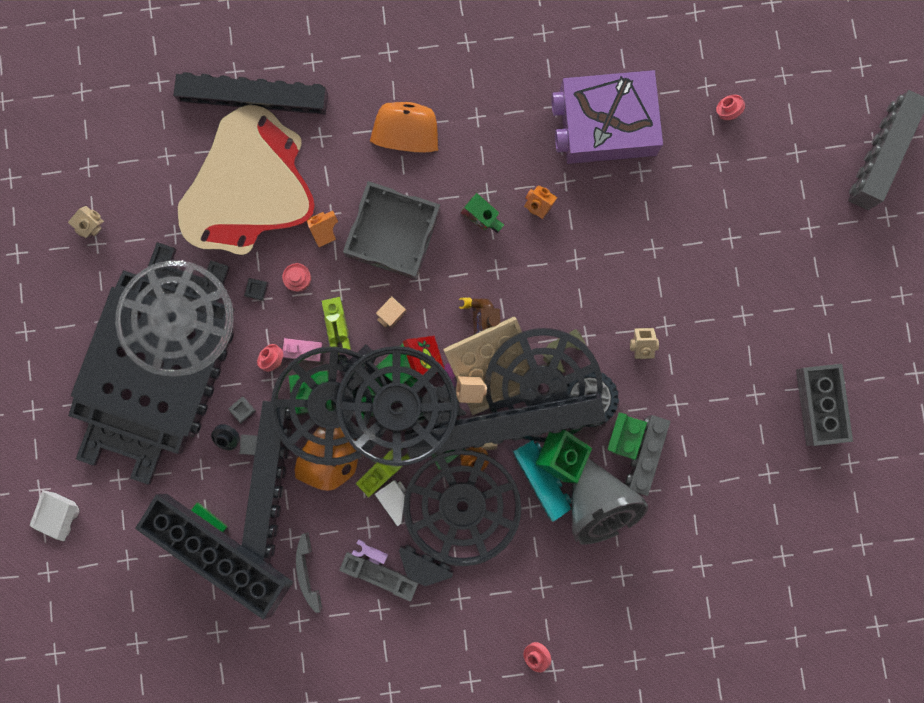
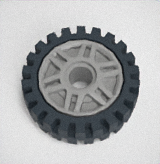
M595 372L584 376L585 395L587 393L596 394L597 392ZM601 373L603 382L602 403L606 421L602 422L604 424L612 418L617 410L619 394L612 379L606 376V374ZM578 379L567 384V394L578 397ZM588 424V425H586V426H584V427H596V426H591L590 424Z

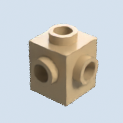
M87 206L80 208L68 221L75 228V232L85 238L91 235L96 236L102 228L100 226L104 222L99 213L90 210Z
M654 328L634 329V338L630 340V350L634 351L635 359L654 358L655 351L659 349V341L656 339Z

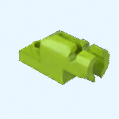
M341 297L323 300L324 320L330 347H338V344L342 343L343 348L351 350Z
M393 449L383 459L393 460ZM408 453L401 457V460L411 459ZM376 463L356 484L369 498L403 466H388Z

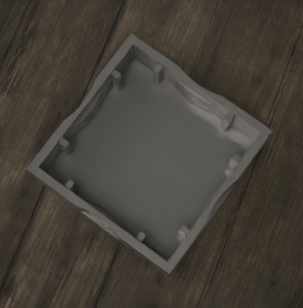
M368 181L359 205L357 219L351 227L343 250L345 257L417 280L441 211L440 204L416 196H407L394 189Z

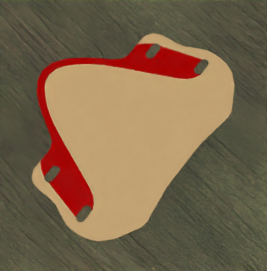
M247 105L238 108L224 117L219 124L213 146L195 181L178 204L179 227L183 237L198 248L223 249L235 254L244 255L251 251L258 235L262 231L288 228L307 221L313 215L315 205L306 182L294 165V160L301 147L300 136L283 126L272 112L260 106ZM264 115L267 117V120L262 127H260L258 125V122L261 116ZM292 138L293 143L290 149H285L287 140ZM209 230L210 234L207 240L202 242L201 236L203 232ZM242 235L246 236L244 245L238 247L239 238Z

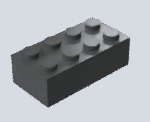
M842 364L796 369L806 446L853 442Z

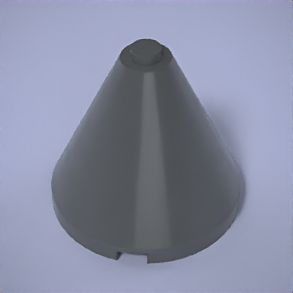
M589 458L578 484L572 483V534L575 541L578 542L579 540L582 545L602 542L619 535L617 530L626 525L628 528H631L648 511V505L642 496Z

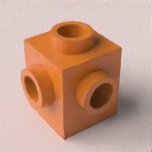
M538 185L535 190L530 189L525 199L527 202L524 207L530 213L543 219L558 197L550 193L547 188Z

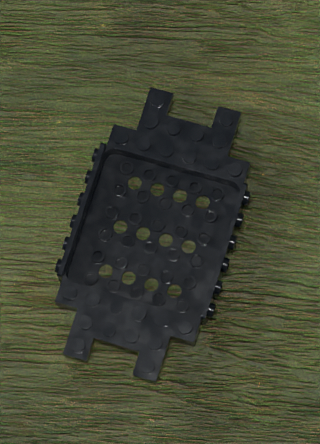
M159 242L156 243L144 277L123 270L116 287H111L70 395L74 398L68 415L89 423L76 460L96 466L103 448L136 459L130 479L148 485L152 482L163 449L176 454H182L188 437H194L195 434L199 433L201 417L207 412L208 405L206 404L208 398L212 397L215 389L213 387L215 379L217 380L221 373L220 365L222 361H225L228 351H226L228 343H231L234 338L233 328L229 327L235 309L218 303L230 267L210 260L204 278L173 268L171 264L177 249ZM134 310L141 312V318L137 321L131 318V313ZM152 316L159 318V324L156 327H151L149 324V319ZM171 322H175L178 326L177 331L174 333H169L167 330V326ZM193 328L196 332L195 337L187 339L185 336L186 330ZM121 346L127 348L128 352L125 357H119L117 354V350ZM143 352L146 359L143 363L139 364L136 362L135 357L138 353ZM156 359L164 361V366L160 370L154 368V361ZM175 365L182 367V373L179 376L172 374V368ZM107 383H111L114 386V390L110 394H106L103 390L104 385ZM125 389H129L132 392V397L129 400L122 398V392ZM144 395L150 398V404L146 407L140 404V399ZM161 402H166L169 406L168 411L165 413H161L158 410V405Z

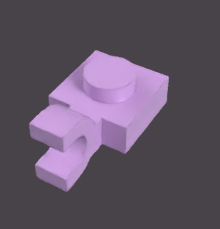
M360 539L358 540L357 544L362 546V551L357 552L353 550L352 555L360 557L366 554V556L370 557L369 561L377 565L380 562L385 563L388 554L367 546Z

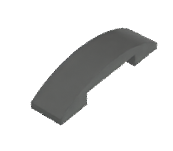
M306 532L301 535L297 547V578L307 603L316 613L322 611L319 590L311 591L305 554L312 552L309 533Z
M349 552L346 553L339 570L388 590L394 595L410 602L419 584L380 564L377 565L368 559L354 556Z

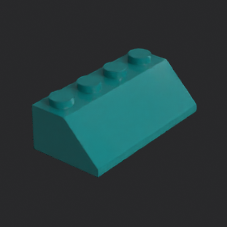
M532 440L513 450L512 453L548 518L553 522L571 510L570 504L572 502L567 493H562L560 480L536 465L542 448L538 442L534 443Z

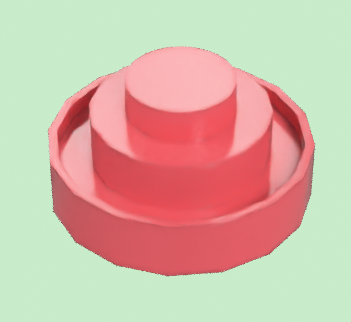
M739 95L727 96L718 103L716 112L723 120L735 119L743 113L745 102Z
M295 263L287 266L282 278L288 289L299 292L305 290L310 285L311 273L304 265Z
M275 344L268 345L260 352L257 365L266 372L278 368L282 363L283 350Z
M533 642L524 649V660L530 669L541 673L549 668L551 665V655L544 645Z

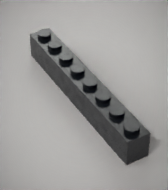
M183 72L182 74H176L173 96L178 102L231 107L256 105L267 110L326 115L328 92L326 87L321 84H312L310 86L301 82L288 84L281 80L268 82L265 79H257V81L245 77L231 79L224 75L220 77H212L209 74L197 76L189 72Z

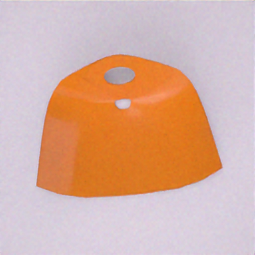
M385 103L381 106L376 116L370 142L384 148L402 151H438L436 116L431 108L416 103ZM403 105H413L414 107L408 108ZM403 111H410V113L404 114Z
M340 427L334 429L333 439L345 437ZM317 428L313 435L325 439L326 428ZM308 440L302 450L317 457H324L325 445ZM349 442L333 446L332 458L346 456L356 452V450ZM298 457L295 465V478L320 490H334L354 475L358 459L333 467V465L315 464ZM347 464H350V472L346 475H342L343 467Z

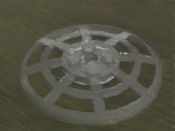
M170 260L159 262L139 272L123 290L116 309L115 324L117 335L126 354L143 369L163 376L180 377L190 375L210 365L226 347L233 328L232 302L221 281L205 268L186 261ZM166 266L186 267L182 277L158 279L154 271L157 268ZM193 271H199L208 277L218 290L207 295L199 285L190 280ZM147 274L150 284L139 293L136 300L125 299L134 283ZM179 283L175 294H164L161 284ZM190 286L201 298L190 302L187 298L183 297L186 287ZM153 289L157 299L151 306L142 304V299ZM219 298L223 299L226 311L224 329L212 326L214 313L211 302ZM203 305L206 306L207 311L206 323L196 321L197 314L195 309ZM122 306L132 309L131 325L134 333L126 338L122 334L120 323ZM138 311L148 314V325L138 329L137 324ZM175 312L177 319L170 323L167 319L168 314ZM194 328L202 330L203 333L193 345H190L186 337ZM153 332L156 336L160 337L157 349L149 345L143 336ZM210 333L220 336L221 339L213 352L200 362L194 351L204 344ZM138 340L147 351L155 355L153 366L140 360L130 350L128 345ZM179 340L183 350L165 352L167 341ZM187 355L193 365L180 370L160 369L163 357L179 358Z

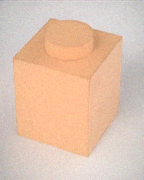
M391 296L376 313L379 317L377 320L385 328L387 325L392 328L407 311Z
M458 376L456 386L458 401L463 403H482L483 396H486L487 386L481 377Z

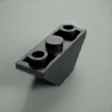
M406 544L405 547H400L399 553L407 578L423 586L452 578L453 571H451V566L442 562L438 564L433 561L434 558L425 553L423 556L416 553L417 549Z

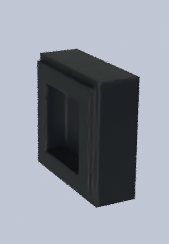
M249 278L244 296L264 301L268 282Z

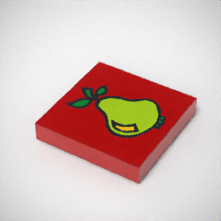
M435 336L412 338L403 341L404 347L413 348L431 356L444 368ZM407 355L410 368L424 375L431 368L426 362Z

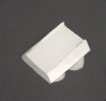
M42 490L30 526L57 540L65 541L66 536L71 531L70 525L72 520L77 518L79 514V508L75 502L61 495Z

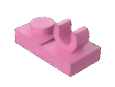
M284 338L283 358L295 359L307 351L323 347V343ZM322 353L312 355L304 360L321 362Z

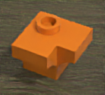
M333 210L326 214L324 212L319 213L307 220L309 229L318 247L336 240L333 227L338 223V220Z

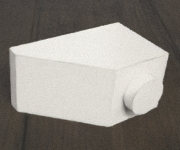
M394 480L375 495L395 524L399 526L403 519L404 492L406 488L401 481L397 483Z

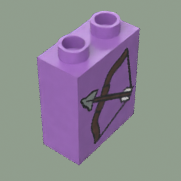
M655 70L563 78L560 92H554L551 95L553 116L562 115L563 129L555 130L557 153L566 152L567 164L656 156L663 146Z

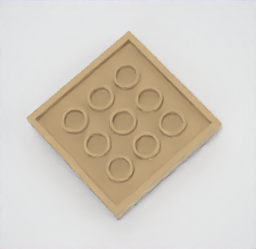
M515 316L499 323L497 326H492L443 349L456 380L458 376L481 377L485 384L488 364L494 353L510 337L522 332ZM520 342L508 348L496 364L507 369L516 357L524 353ZM527 359L520 362L513 372L523 376L530 369ZM494 371L491 376L490 389L492 400L496 402L504 399L502 393L504 376ZM510 379L508 382L509 397L520 394V384ZM483 396L482 403H467L472 415L489 408L486 396Z

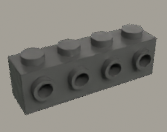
M649 415L644 419L647 422L638 456L636 460H631L632 470L625 480V485L636 493L646 496L649 495L670 425L669 420L654 415Z

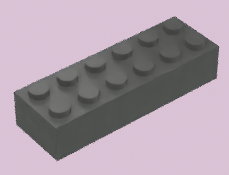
M908 90L903 95L900 94L896 101H892L886 110L888 115L881 121L879 125L881 130L873 138L871 143L873 147L864 158V161H866L865 165L859 169L856 175L858 180L849 190L850 197L848 201L866 210H870L884 201L924 114V96Z

